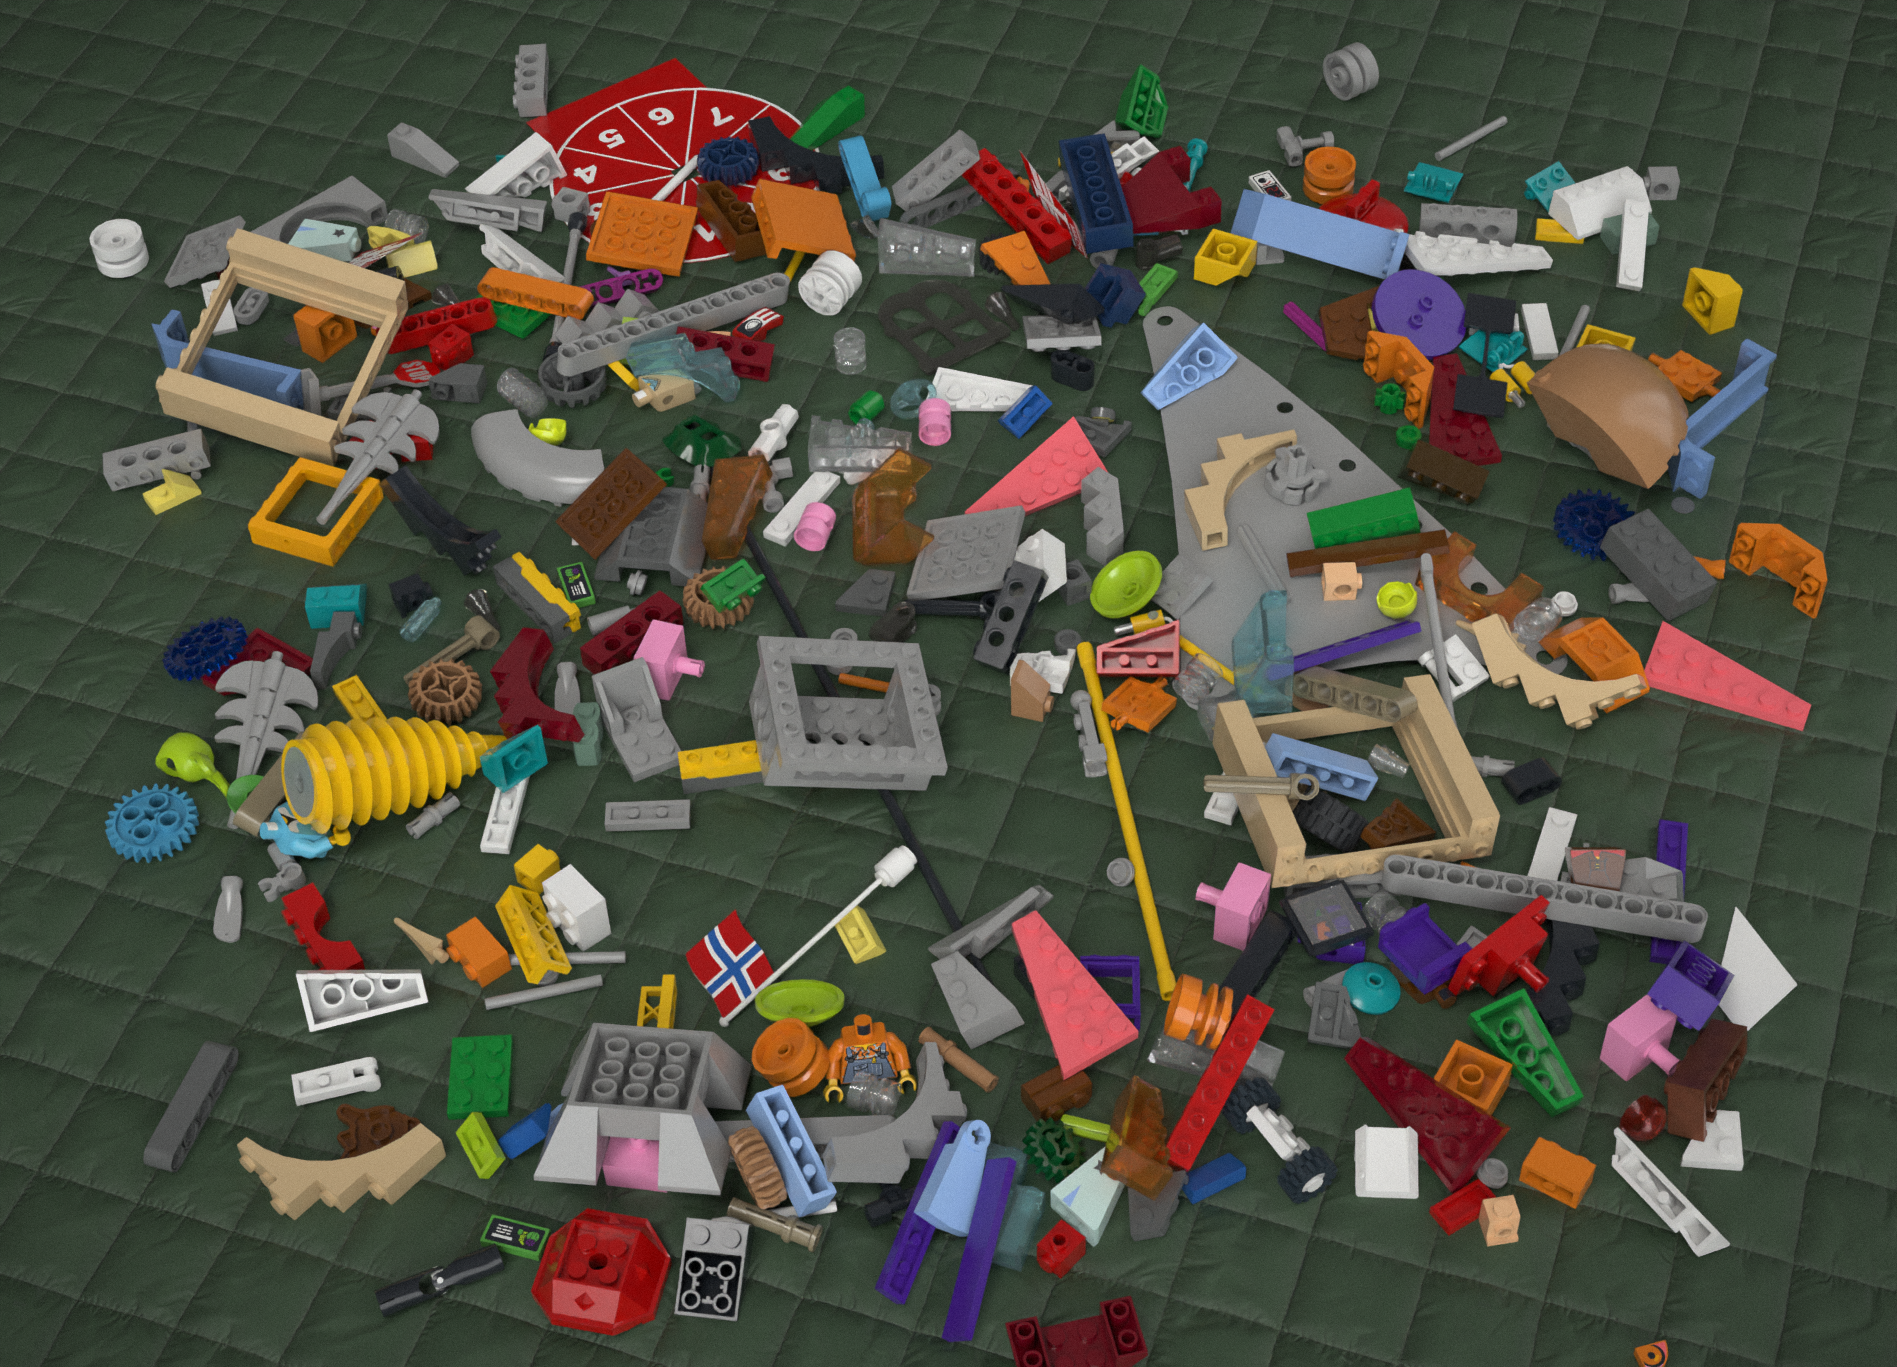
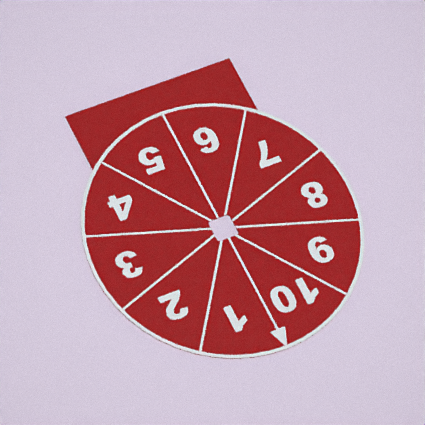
M676 58L547 113V116H540L526 122L534 132H537L552 145L567 173V176L561 179L556 177L551 180V198L553 199L562 187L588 193L590 213L587 215L586 230L581 235V238L588 243L591 240V225L598 219L606 191L652 199L674 177L671 172L685 166L695 155L699 154L700 148H703L705 143H711L712 139L719 140L720 136L722 138H728L729 136L736 138L739 136L740 140L747 139L748 143H751L748 120L770 116L775 126L789 139L802 123L789 112L764 99L736 91L707 88ZM758 165L757 174L752 176V180H745V184L739 183L736 187L734 185L728 186L730 190L737 194L739 201L747 202L751 206V211L754 213L755 209L751 196L759 179L817 190L813 180L790 184L785 168L762 172L760 165ZM699 175L681 182L663 202L696 207L697 185L707 183L708 181L703 180V177ZM698 211L684 263L710 261L730 256Z

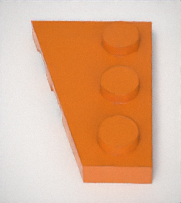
M1025 231L981 244L980 250L985 255L988 254L1000 270H1004L1012 279L1011 282L1014 285L1050 284Z

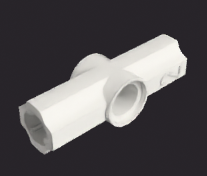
M782 404L772 418L766 419L760 424L762 433L748 451L749 458L757 463V465H766L775 451L781 450L787 445L786 435L799 418L797 410L788 404Z

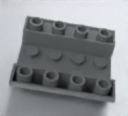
M664 487L600 554L594 574L595 580L621 581L624 568L670 571L672 585L687 586V580L693 579L694 573L701 574L716 514L715 508L689 489Z

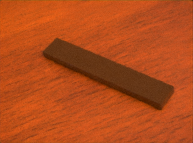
M1443 529L1286 553L1290 577L1321 573L1323 563L1355 562L1356 567L1421 558L1425 553L1431 556L1450 553L1446 530Z

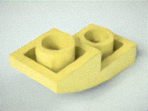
M370 226L367 228L369 244L373 249L410 237V235L386 227ZM414 239L399 248L415 245Z

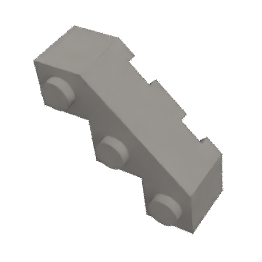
M627 289L615 308L598 302L586 321L567 316L555 336L562 343H566L622 324L623 317L641 318L656 313L659 310L645 295Z
M1097 467L1081 480V502L1085 504L1084 529L1088 530L1086 555L1106 566L1123 553L1124 529L1118 478Z

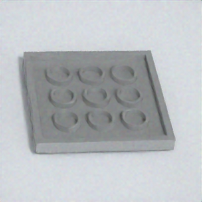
M1022 505L928 520L906 594L908 599L928 600L1002 589L1005 583L1004 574L1007 568L1013 564L1026 513Z

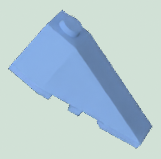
M1202 323L1193 328L1178 344L1140 393L1159 410L1222 376L1238 357L1205 323Z

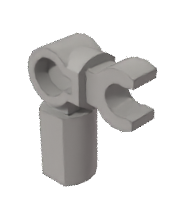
M275 842L268 846V853L279 873L274 878H264L258 883L262 892L270 889L264 893L267 902L277 899L284 890L285 892L290 889L297 890L306 883V876L301 866L297 864L294 856L281 853Z

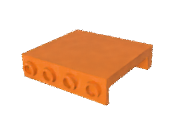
M759 179L751 198L768 258L777 259L781 248L817 255H821L826 251H838L853 261L855 260L856 252L853 249L851 235H849L847 229V222L844 219L842 206L836 194Z

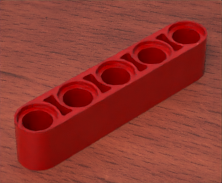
M479 297L406 316L403 318L387 354H395L429 345L428 342L451 324L469 334L490 329L497 323V316L492 303L488 298ZM378 327L376 328V335L380 330Z

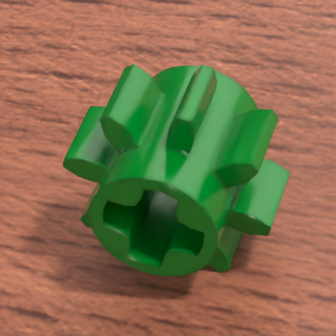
M1385 384L1382 389H1376L1374 406H1379L1380 411L1384 414H1394L1398 409L1403 410L1406 392H1400V387L1396 384Z

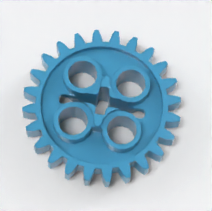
M154 784L152 790H148L144 785L140 793L133 789V796L130 798L123 795L124 803H114L116 811H109L110 819L105 821L107 826L105 832L108 840L118 855L123 853L126 860L134 856L137 863L142 857H145L147 863H150L154 856H157V859L162 861L163 854L165 853L173 857V849L183 850L182 842L191 843L189 835L197 834L195 826L199 825L197 818L199 814L193 798H189L186 791L181 793L179 787L171 791L169 784H166L163 789H159L158 785Z

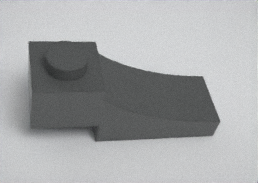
M333 612L330 631L318 633L310 670L316 689H326L330 675L339 660L350 649L356 648L357 638L362 636V625L357 623L355 612Z

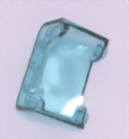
M1270 590L1263 593L1232 639L1231 652L1235 701L1245 700L1250 713L1292 712L1294 658L1292 649L1286 646V590Z

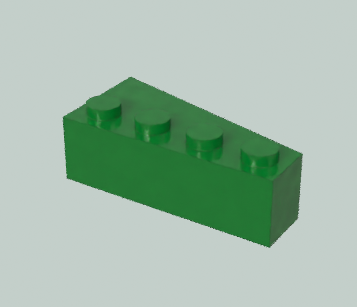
M1410 487L1306 513L1315 549L1421 533Z
M1524 988L1470 1013L1466 1022L1468 1026L1497 1058L1513 1064L1511 1073L1551 1117L1580 1104L1584 1095Z

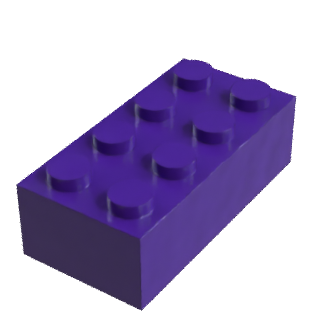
M1684 940L1666 964L1647 995L1651 997V1002L1664 1011L1668 1009L1676 1014L1677 1020L1689 1029L1694 1027L1699 1031L1722 1000L1735 975Z

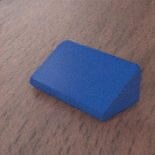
M1031 386L999 418L998 422L1020 439L1053 403L1037 386Z
M545 1103L512 1125L498 1139L497 1143L510 1159L515 1158L547 1136L552 1107L549 1103Z
M1227 1153L1187 1173L1189 1176L1188 1184H1183L1181 1189L1193 1205L1245 1179L1246 1167L1231 1153Z

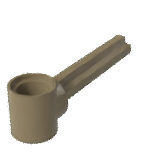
M474 616L465 625V635L420 666L429 667V661L436 664L439 663L440 658L444 662H448L451 658L456 660L473 647L476 650L480 648L483 650L491 649L498 642L500 633L482 616ZM420 666L403 677L408 687L409 681L413 680V673H420Z
M1290 773L1289 777L1205 775L1203 781L1205 792L1288 795L1289 799L1310 800L1319 792L1318 780L1313 775L1305 773ZM1303 778L1308 779L1311 783V790L1305 795L1300 794L1297 789L1298 782Z

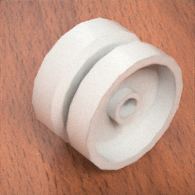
M128 219L110 220L97 226L92 231L89 238L91 247L95 254L98 269L104 275L112 278H124L140 272L149 261L147 247L141 227L136 222Z

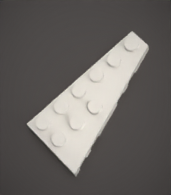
M1394 229L1395 232H1404L1403 229ZM1416 231L1415 235L1409 234L1404 252L1417 270L1429 272L1436 276L1484 272L1496 273L1499 271L1516 272L1529 269L1539 270L1551 268L1553 259L1545 249L1540 246L1514 243L1512 247L1500 245L1499 241L1492 240L1489 241V244L1477 243L1478 240L1476 238L1444 234L1434 238L1420 231Z

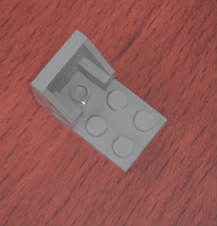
M641 657L593 675L596 702L600 707L603 727L632 780L637 782L678 766L677 752L681 750L663 719L661 703L644 658Z

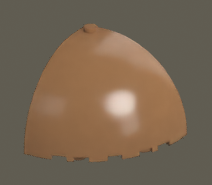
M1589 344L1574 348L1555 358L1543 369L1537 371L1534 377L1527 382L1555 437L1586 447L1598 470L1603 473L1649 489L1669 468L1667 462L1671 456L1678 455L1680 451L1678 445L1681 440H1685L1688 430L1686 418L1689 417L1688 409L1676 386L1653 363L1637 353L1611 344Z

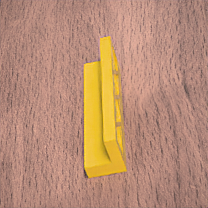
M509 885L495 907L527 981L538 985L548 970L568 974L572 967L551 921L546 916L547 912L539 894Z
M663 975L662 986H641L637 1026L644 1027L646 1023L655 1018L658 1021L657 1028H674L677 1001L675 975ZM648 996H660V1004L653 1009L647 1003Z

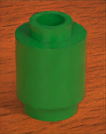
M866 391L850 406L848 415L852 422L859 426L868 424L884 409L883 397L878 392Z

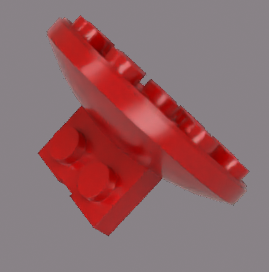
M1373 179L1365 187H1361L1358 193L1332 198L1319 207L1320 210L1392 231L1394 229H1403V233L1408 234V221L1405 214L1391 201L1379 197L1380 182Z

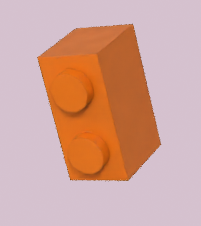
M476 917L446 935L449 947L446 949L450 958L455 963L459 961L463 965L466 976L471 981L476 980L482 988L512 970L508 952Z
M1539 1137L1522 1164L1519 1181L1576 1209L1592 1183L1596 1165L1583 1156L1575 1155L1561 1148L1560 1145L1553 1141H1547Z

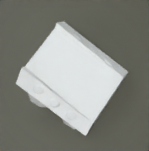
M1365 1124L1355 1131L1354 1148L1356 1195L1358 1197L1418 1198V1133L1410 1126L1407 1128L1368 1127Z

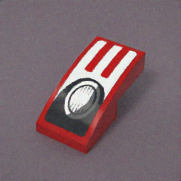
M767 307L761 308L741 321L733 329L732 335L744 339L762 341L766 338L767 330L782 325L784 316Z

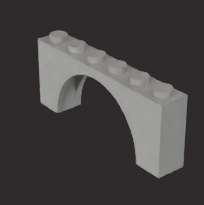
M350 176L251 231V233L288 244L304 219L321 222L345 220L368 228L370 226H377L389 218L385 201L355 177Z

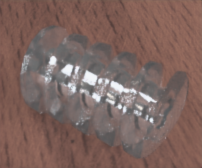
M512 367L504 371L497 382L499 395L514 407H517L527 417H537L546 409L548 399L545 396V391L523 373Z

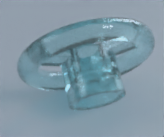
M913 379L902 383L891 397L890 407L892 412L897 417L903 419L918 417L919 408L913 411H902L900 409L908 405L920 406L925 401L919 394L922 386L929 390L928 399L936 398L937 391L934 384L926 379Z

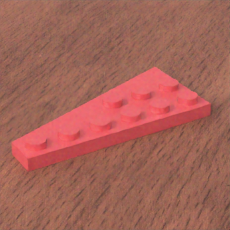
M1073 416L968 508L964 514L1022 505L1026 512L1025 516H1028L1080 494L1081 480L1097 467L1106 472L1108 471Z

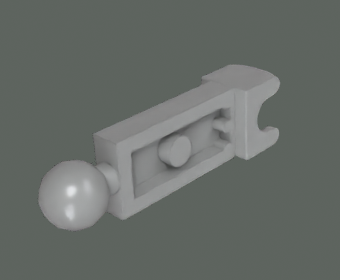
M1078 690L1072 694L1070 703L1073 709L1078 711V714H1074L1073 718L1075 730H1080L1081 735H1078L1080 752L1083 751L1082 764L1085 777L1104 776L1107 774L1105 764L1107 754L1104 743H1098L1090 708L1092 698L1088 692Z

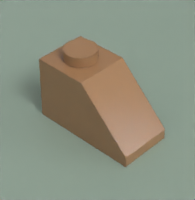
M1018 660L1011 678V715L1043 722L1046 713L1052 711L1054 697L1050 696V684L1024 660Z

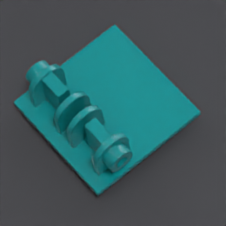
M1558 161L1525 180L1528 187L1524 195L1527 199L1534 200L1537 198L1547 212H1549L1554 191L1576 183Z
M1419 162L1414 172L1409 171L1407 177L1409 182L1404 192L1449 203L1463 177V173Z
M1478 330L1459 345L1460 349L1481 364L1485 333L1482 330ZM1514 331L1510 336L1497 332L1491 333L1486 368L1494 372L1499 369V364L1505 363L1510 365L1528 350L1522 345L1524 334L1521 331Z

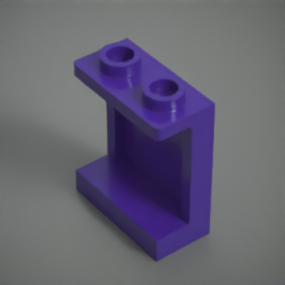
M1426 903L1417 908L1409 909L1404 916L1396 921L1386 923L1380 930L1378 948L1424 995L1451 979L1462 957L1473 949L1466 941L1457 946L1429 918L1430 907Z

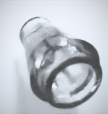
M1376 743L1367 760L1372 769L1396 775L1402 779L1410 766V763L1403 760L1385 744L1381 746Z

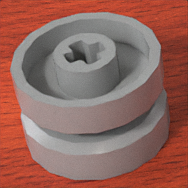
M1359 42L1352 43L1341 50L1328 54L1324 59L1323 74L1331 92L1343 101L1350 100L1360 93L1367 92L1378 84L1379 71L1376 60L1364 44Z

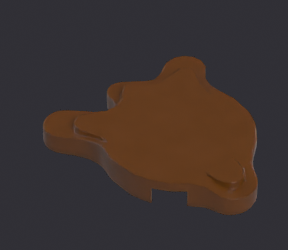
M342 1104L338 1107L336 1114L339 1121L348 1126L349 1129L337 1135V1141L344 1149L340 1159L356 1157L380 1149L403 1137L421 1122L417 1118L409 1117L396 1111L393 1106L382 1105L368 1109H358L349 1104Z

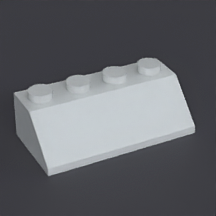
M1626 166L1555 190L1548 214L1579 240L1601 232L1604 218L1621 215L1625 199L1649 203L1650 214L1652 209L1643 179Z

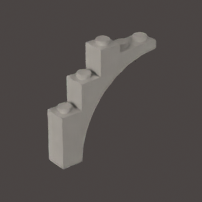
M925 1042L916 1059L918 1073L916 1099L904 1114L894 1122L875 1131L855 1136L831 1137L823 1154L828 1182L899 1183L904 1172L909 1168L910 1158L928 1159L944 1121H953L959 1127L962 1122H965L967 1117L966 1105L962 1103L960 1091H949V1081L945 1079L943 1072V1057L939 1055L936 1042Z

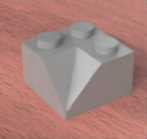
M1648 857L1627 859L1624 863L1620 892L1684 902L1683 874L1681 870Z

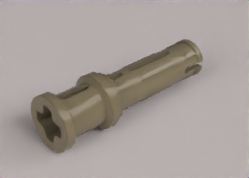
M733 1197L727 1211L728 1217L778 1234L783 1242L789 1243L792 1241L808 1247V1251L812 1253L816 1250L823 1231V1226L820 1224L813 1226L800 1221L798 1216L790 1215L785 1217L739 1200L736 1197Z

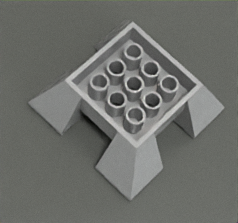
M593 1023L573 1053L561 1090V1095L567 1097L547 1133L534 1173V1180L596 1185L609 1143L608 1136L659 1140L658 1190L721 1195L731 1149L706 1107L742 1110L752 1070L751 1064L714 1032Z

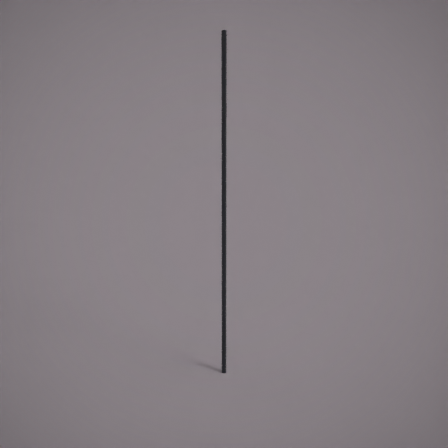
M691 423L686 428L694 430L696 426L694 423ZM711 467L710 475L761 572L766 577L765 579L797 638H809L718 467ZM811 664L827 696L841 698L824 665ZM877 789L907 847L915 855L917 865L953 933L963 928L890 789ZM973 953L967 955L966 958L969 963L995 987L981 959Z

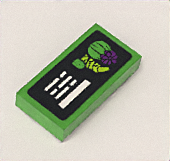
M582 562L557 568L565 597L570 603H575L578 608L596 604Z
M492 1214L480 1242L483 1247L495 1243L498 1251L540 1261L551 1236V1231L547 1228Z

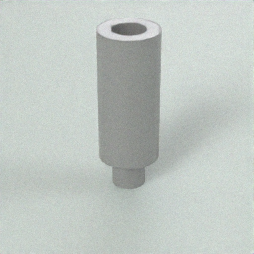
M627 605L587 617L592 636L601 633L634 608L630 609Z

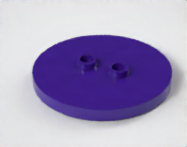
M1412 269L1398 271L1387 277L1375 292L1372 301V315L1378 331L1407 337L1428 360H1433V357L1448 355L1463 339L1466 327H1463L1465 318L1464 305L1455 290L1436 275Z

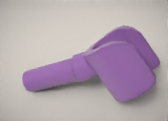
M612 266L607 268V271L615 277L630 274L629 270L620 273ZM626 280L622 283V287L633 283L630 280Z

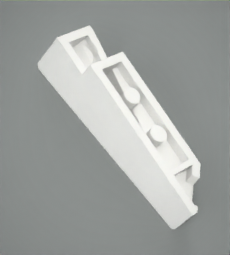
M1142 137L1131 146L1126 143L1111 154L1118 178L1120 179L1124 172H1130L1142 162L1157 155L1159 150L1145 137ZM1067 185L1059 189V201L1070 198Z
M480 224V230L485 233L486 244L481 245L482 254L498 268L559 283L564 280V276L500 229Z
M1617 1127L1614 1130V1135L1617 1138L1615 1155H1612V1166L1675 1233L1681 1232L1698 1257L1728 1247L1730 1243Z

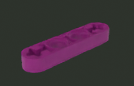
M646 269L580 287L587 289L591 293L592 289H595L597 301L593 302L589 308L591 309L598 302L606 305L620 301L626 292L622 288V283L626 280L634 282L636 286L635 292L645 295L660 289L663 276L656 269ZM649 275L658 279L655 282V286L648 282L642 285L643 289H640L638 277L641 278V282L648 280ZM603 286L610 287L613 295L609 298H603L599 294V289Z

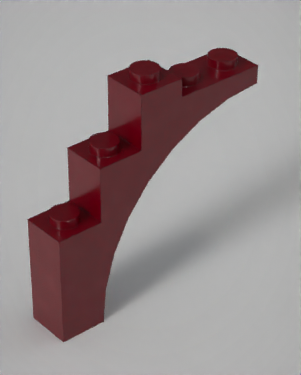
M523 627L490 670L499 688L494 698L503 713L498 723L506 739L538 725L541 727L543 738L580 742L585 734L576 717L572 714L559 712L539 700L538 687L540 676L545 663L554 650L544 629Z

